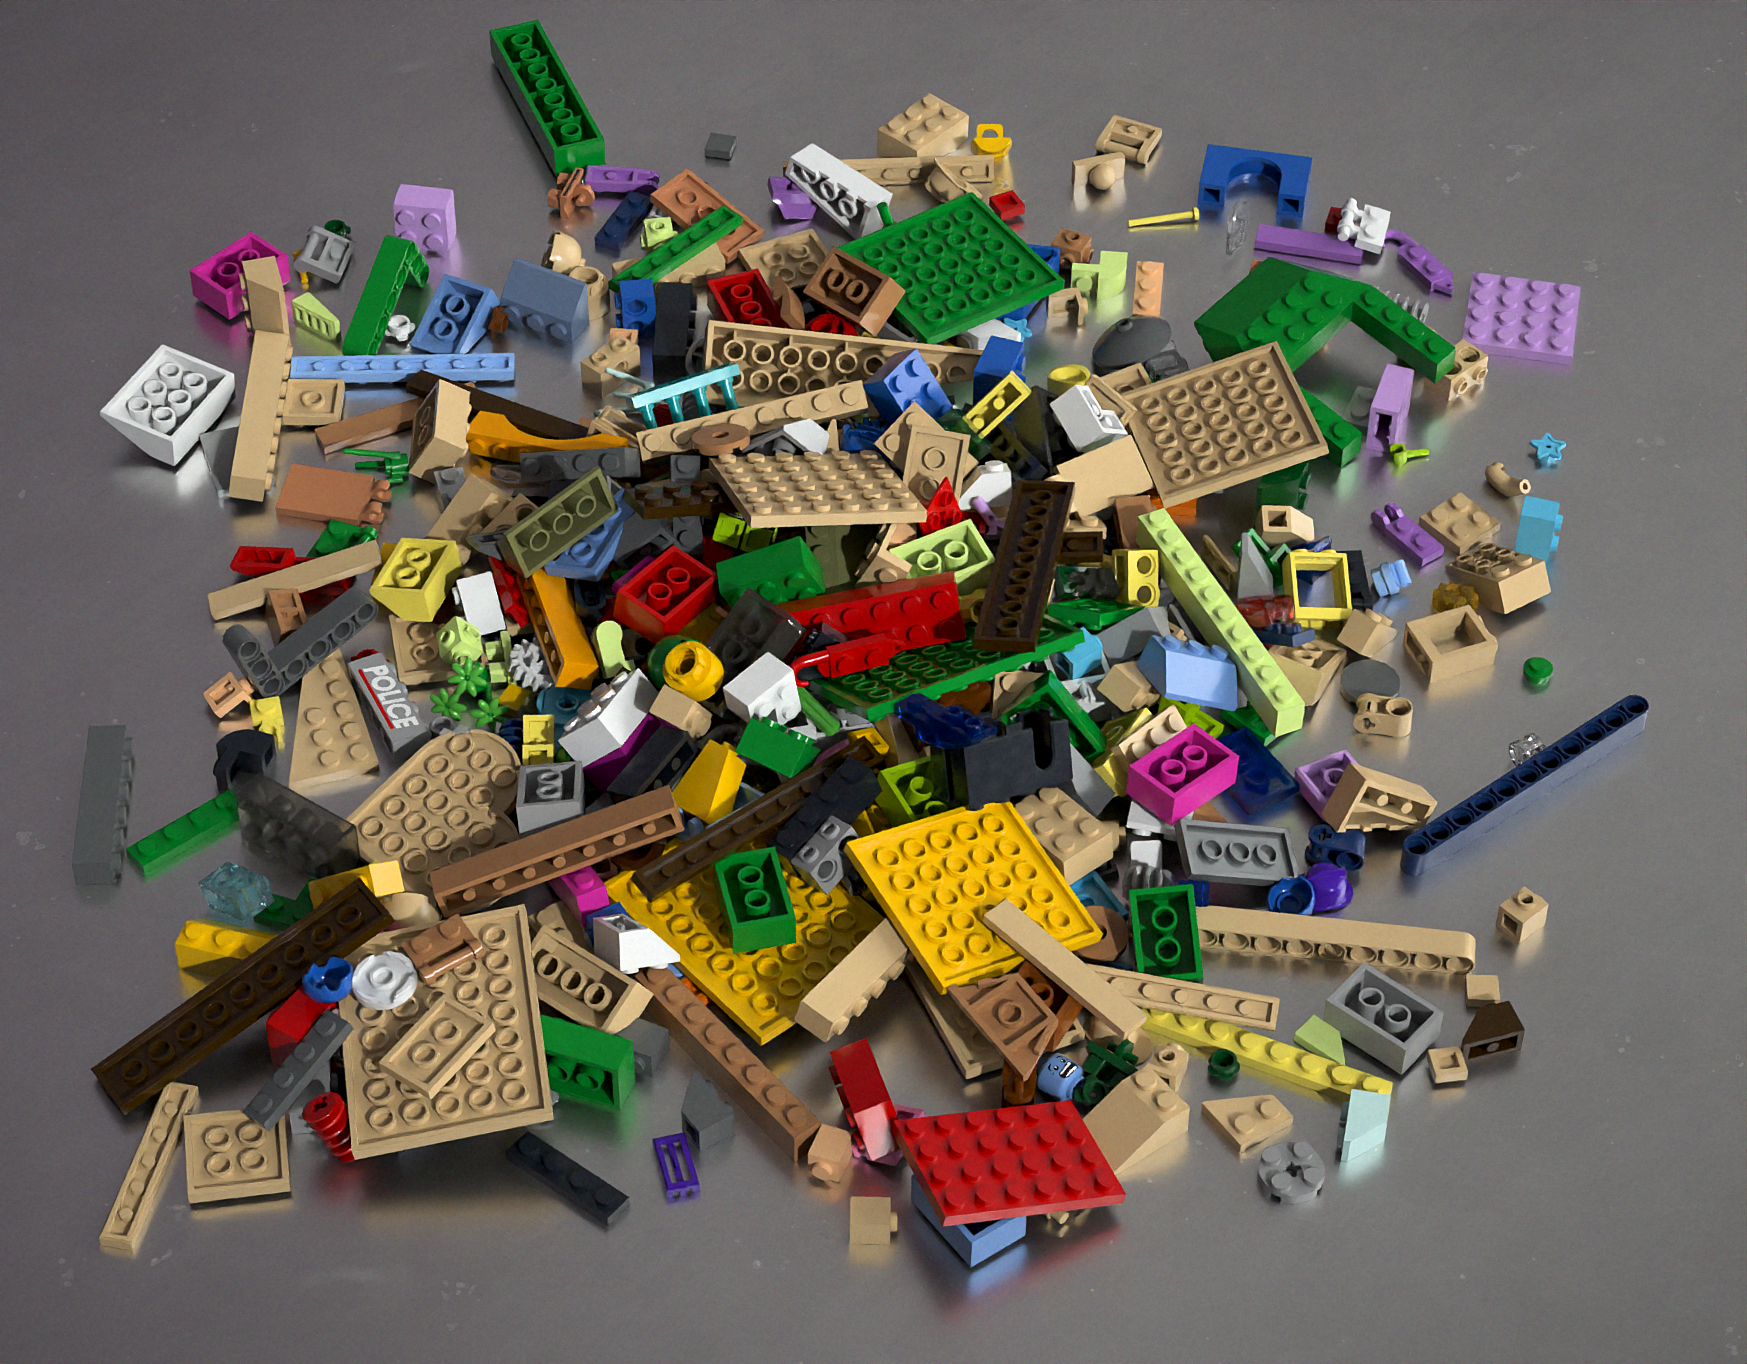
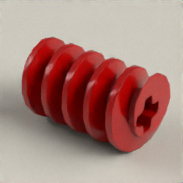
M324 1092L313 1097L303 1108V1119L309 1123L310 1128L316 1132L318 1138L322 1139L323 1144L329 1148L331 1154L338 1156L340 1162L355 1160L351 1147L348 1105L335 1092Z

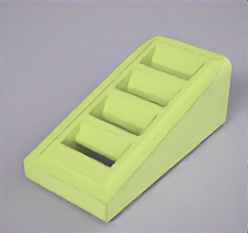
M307 292L291 301L293 319L297 323L335 343L341 341L339 319L311 293Z

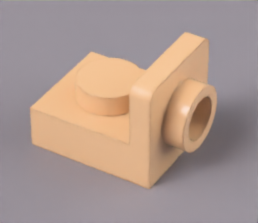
M231 671L202 693L213 712L219 718H222L243 700L248 704L249 701L255 700L251 694L255 691L252 685L244 677L239 680Z

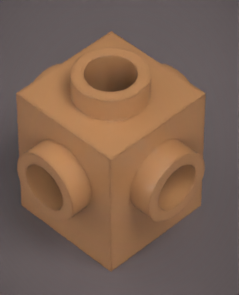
M1061 228L1051 243V247H1061V268L1072 271V263L1089 264L1092 260L1094 249L1091 248V236Z

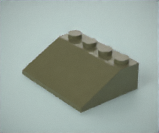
M880 525L805 526L806 545L822 564L826 594L854 589L858 579L854 573L862 559H867L864 551L871 539L878 540L875 536Z

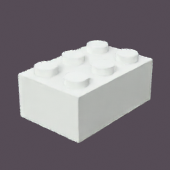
M639 668L629 674L623 671L611 681V684L606 685V683H602L591 692L593 698L582 704L577 710L579 715L564 725L563 728L566 731L559 738L558 742L574 761H582V766L585 767L624 744L647 715L659 692Z

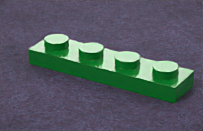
M228 789L127 847V857L145 875L249 815L248 808Z

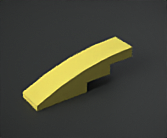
M523 715V766L555 763V715Z

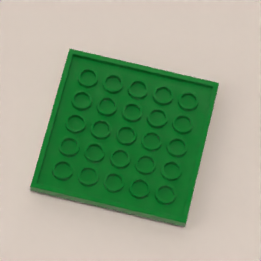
M973 192L837 247L891 277L906 291L892 313L924 344L934 345L1064 289L1065 280Z

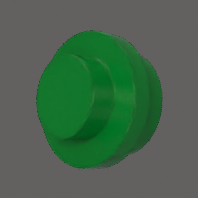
M1532 657L1524 662L1523 673L1527 681L1540 685L1546 683L1552 676L1553 666L1544 658Z

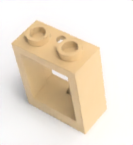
M1470 605L1406 622L1403 644L1429 683L1494 664L1495 653L1498 650L1497 640L1494 635L1488 632L1481 616L1476 615ZM1464 629L1474 645L1440 654L1430 639Z

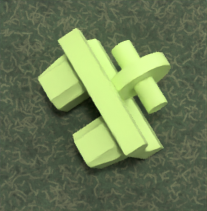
M509 630L500 631L501 641L485 643L488 662L503 660V662L488 664L491 683L507 682L508 685L510 683L517 685V681L513 679L514 673L508 671L510 664L507 662L511 651H513Z

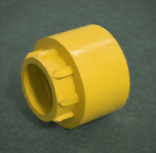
M686 641L673 647L666 656L663 663V676L666 683L672 689L699 702L710 698L717 692L723 681L724 669L721 661L706 646L696 641Z

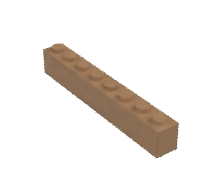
M669 785L432 871L430 872L434 897L444 918L450 917L684 831V826L679 808Z
M648 967L636 974L634 980L654 994L645 1007L646 1012L660 1026L669 1029V1035L794 1162L807 1155L821 1126V1121L667 967L662 969Z

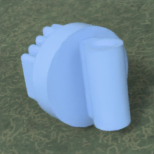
M1397 560L1392 564L1387 561L1380 564L1379 567L1370 570L1380 597L1390 593L1391 595L1400 592V588L1412 584L1404 560Z

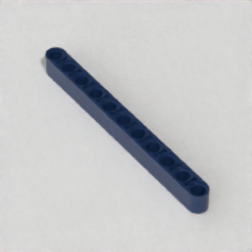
M1629 695L1409 835L1403 842L1400 860L1401 870L1410 876L1425 874L1642 733L1649 709L1648 701L1638 695Z

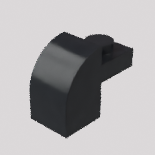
M244 729L231 732L221 738L216 744L218 759L213 767V775L216 777L218 790L224 792L228 789L231 790L242 771L264 777L277 756L274 735L257 730Z

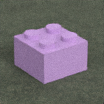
M400 184L393 202L396 237L414 241L418 248L449 252L456 234L453 190Z

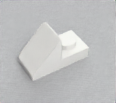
M1151 833V836L1126 834L1129 868L1150 866L1162 869V843L1158 840L1157 833Z

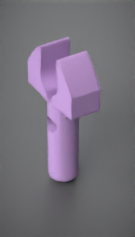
M982 497L975 498L972 504L988 525V533L985 535H997V530L1003 532L1005 522L996 518Z

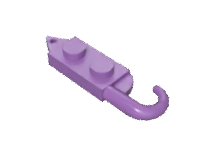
M1399 230L1386 231L1384 241L1386 239H1395L1402 244L1397 251L1399 263L1430 291L1436 289L1451 295L1453 294V273L1425 247L1413 241L1406 233Z

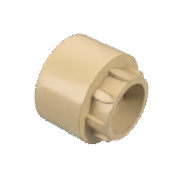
M590 266L578 267L569 273V277L587 283L589 321L605 316L610 310V289L607 277L598 269Z

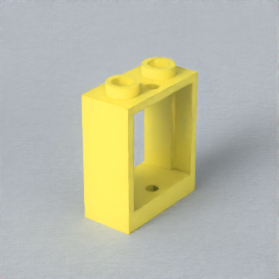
M1296 549L1289 552L1282 562L1287 624L1298 622L1301 623L1302 627L1342 630L1352 614L1347 554L1336 553L1335 550H1323L1315 553L1308 552L1306 549ZM1296 570L1332 571L1335 608L1299 607Z

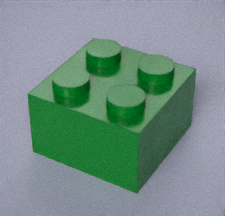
M762 716L761 721L750 718L735 752L789 778H794L814 766L821 749L812 746L814 739L792 729L787 734L785 733L786 726Z

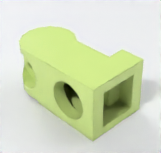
M605 621L598 624L594 628L592 636L602 679L616 677V674L622 667L631 672L636 670L634 659L625 661L620 642L623 636L621 627L614 621Z

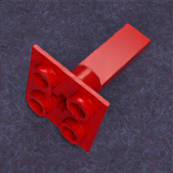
M945 477L929 503L919 501L927 510L926 522H917L923 536L960 523L962 513L949 479Z

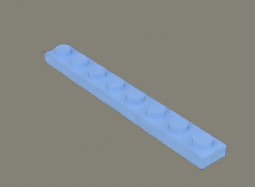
M515 354L294 356L291 360L290 379H344L345 383L409 382L420 370H424L453 381L514 380Z

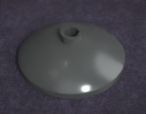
M1150 315L1121 319L1111 325L1096 341L1092 350L1094 362L1101 368L1111 370L1123 369L1140 362L1142 363L1158 354L1168 344L1172 336L1170 325L1166 320Z

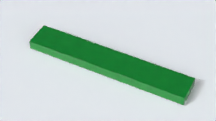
M721 206L609 280V289L619 293V281L652 278L654 284L743 224V217L726 206Z

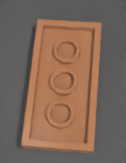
M688 168L651 194L650 202L684 230L723 205L742 216L743 224L716 242L727 265L739 256L738 249L754 245L764 237L765 230Z

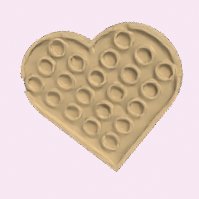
M471 729L469 733L455 735L453 731L445 733L422 746L350 814L331 835L337 843L366 865L375 860L379 863L398 860L404 892L402 893L425 895L428 897V903L435 906L436 899L433 894L430 872L520 839L515 825L508 816L516 807L519 770L522 765L513 747L494 733L478 729ZM499 899L460 912L458 914L464 915L477 912L479 910L489 907Z

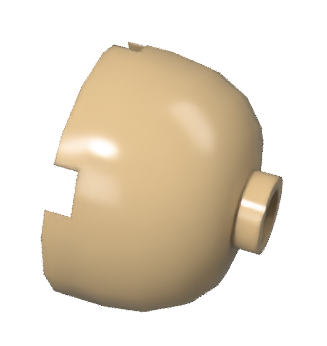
M554 230L547 244L552 246H549L547 252H544L541 266L568 276L574 269L584 266L585 259L581 258V247L572 236Z
M395 893L392 894L389 901L385 902V897L380 900L395 920L393 924L384 929V932L441 921L442 912L437 901L434 906L428 903V897L425 895Z

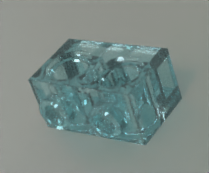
M230 862L224 863L198 882L209 908L245 923L274 902L270 892V882L263 874L252 872L243 866L240 867Z

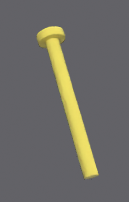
M1192 207V211L1128 220V226L1192 217L1194 220H1199V210L1197 207Z

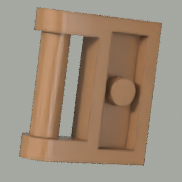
M458 913L401 943L404 954L412 961L415 970L426 986L435 983L437 977L472 958L477 960L485 956L482 945L473 936Z

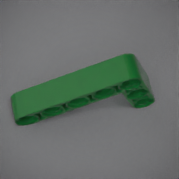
M386 235L345 336L342 346L343 356L377 355L404 283L421 288L426 285L430 267L414 241Z

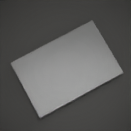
M239 426L199 434L200 444L218 498L229 495ZM272 476V484H271V486H274V478H273V476Z

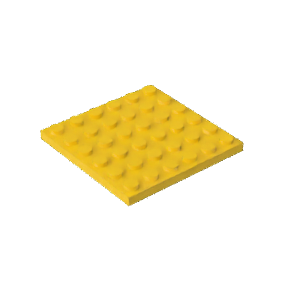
M1010 801L985 804L983 809L977 811H968L962 806L852 840L845 845L844 852L940 995L948 993L947 987L957 984L958 988L976 984L977 980L994 978L1018 970L1026 961L1022 954L983 923L984 915L1005 899H1008L1070 952L1098 943L1103 936L1097 924Z

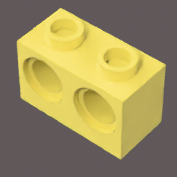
M1143 548L1112 550V600L1145 606V608L1158 607V600L1160 598V589L1158 587L1160 560L1158 558V550Z

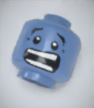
M1055 1053L1049 1058L1044 1057L1037 1064V1088L1057 1101L1073 1100L1075 1090L1081 1089L1085 1083L1082 1067L1060 1053Z

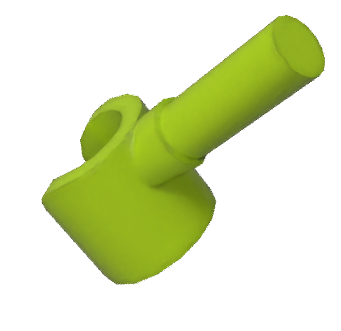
M1395 443L1390 446V455L1394 457L1395 464L1404 465L1407 462V458L1429 455V449L1406 450L1404 444Z

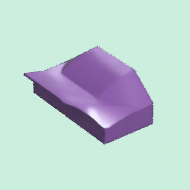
M769 176L767 186L771 198L780 208L784 218L811 220L819 205L788 177Z

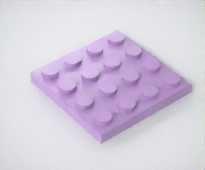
M1473 272L1463 339L1486 354L1571 365L1581 286Z

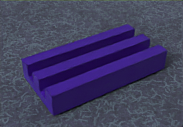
M685 1132L652 1139L655 1157L667 1198L674 1197V1192H679L680 1195L687 1194L689 1189H692L693 1193L699 1192L700 1184ZM679 1142L690 1180L684 1181L673 1143ZM661 1145H666L676 1183L671 1182Z

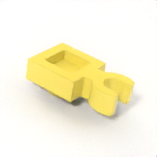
M279 696L249 701L254 730L276 735L277 741L282 742L281 726H284Z

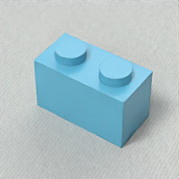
M1525 496L1514 551L1530 554L1532 557L1545 560V563H1548L1550 552L1556 553L1559 536L1554 535L1555 531L1560 532L1563 515L1558 514L1560 502Z

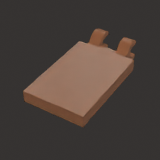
M292 463L275 506L276 514L328 523L333 519L360 527L361 521L381 524L384 513L380 512L382 503L370 502V500L377 499L382 502H389L392 491L388 490L390 481L380 479L375 482V478L372 475Z

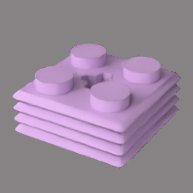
M1345 749L1295 768L1294 785L1323 821L1326 820L1321 816V813L1348 763L1351 762L1359 765Z

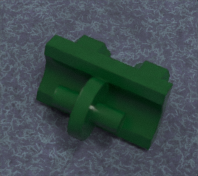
M1128 1039L1123 1040L1119 1045L1110 1041L1107 1046L1108 1050L1092 1040L1085 1047L1088 1056L1081 1066L1083 1074L1085 1076L1094 1075L1099 1079L1106 1069L1112 1073L1105 1083L1111 1090L1123 1079L1138 1071L1132 1065L1137 1063L1139 1057L1132 1053L1134 1043Z

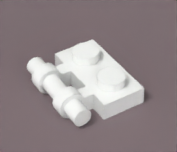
M1349 198L1341 210L1343 218L1337 226L1338 239L1341 241H1346L1348 238L1355 239L1354 247L1380 254L1391 212L1365 204L1363 211L1358 210L1356 206L1357 201Z

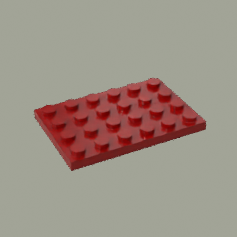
M1071 1100L893 1120L890 1129L942 1227L1123 1204L1126 1196L1124 1189Z

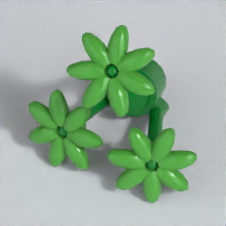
M469 657L465 660L464 668L457 663H453L452 668L457 675L450 676L447 681L459 684L452 695H448L444 688L440 690V697L431 694L430 700L436 704L431 708V712H442V716L449 718L451 716L454 720L460 722L462 718L459 712L465 711L467 707L457 703L459 695L465 689L473 697L477 693L484 691L485 701L480 699L478 701L480 709L470 711V715L479 718L475 723L476 727L480 728L487 723L489 729L494 731L496 722L502 724L507 720L502 714L508 712L510 708L509 706L498 707L499 699L497 697L492 699V684L488 682V670L478 661H474L472 664V660Z

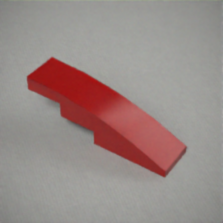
M239 546L230 564V568L249 577L258 578L316 558L296 557L293 548ZM356 576L311 589L307 592L340 596L350 589Z

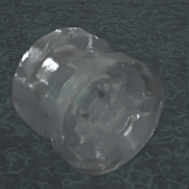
M1530 733L1524 736L1523 741L1516 740L1510 743L1509 755L1517 767L1544 750L1546 746L1537 734Z

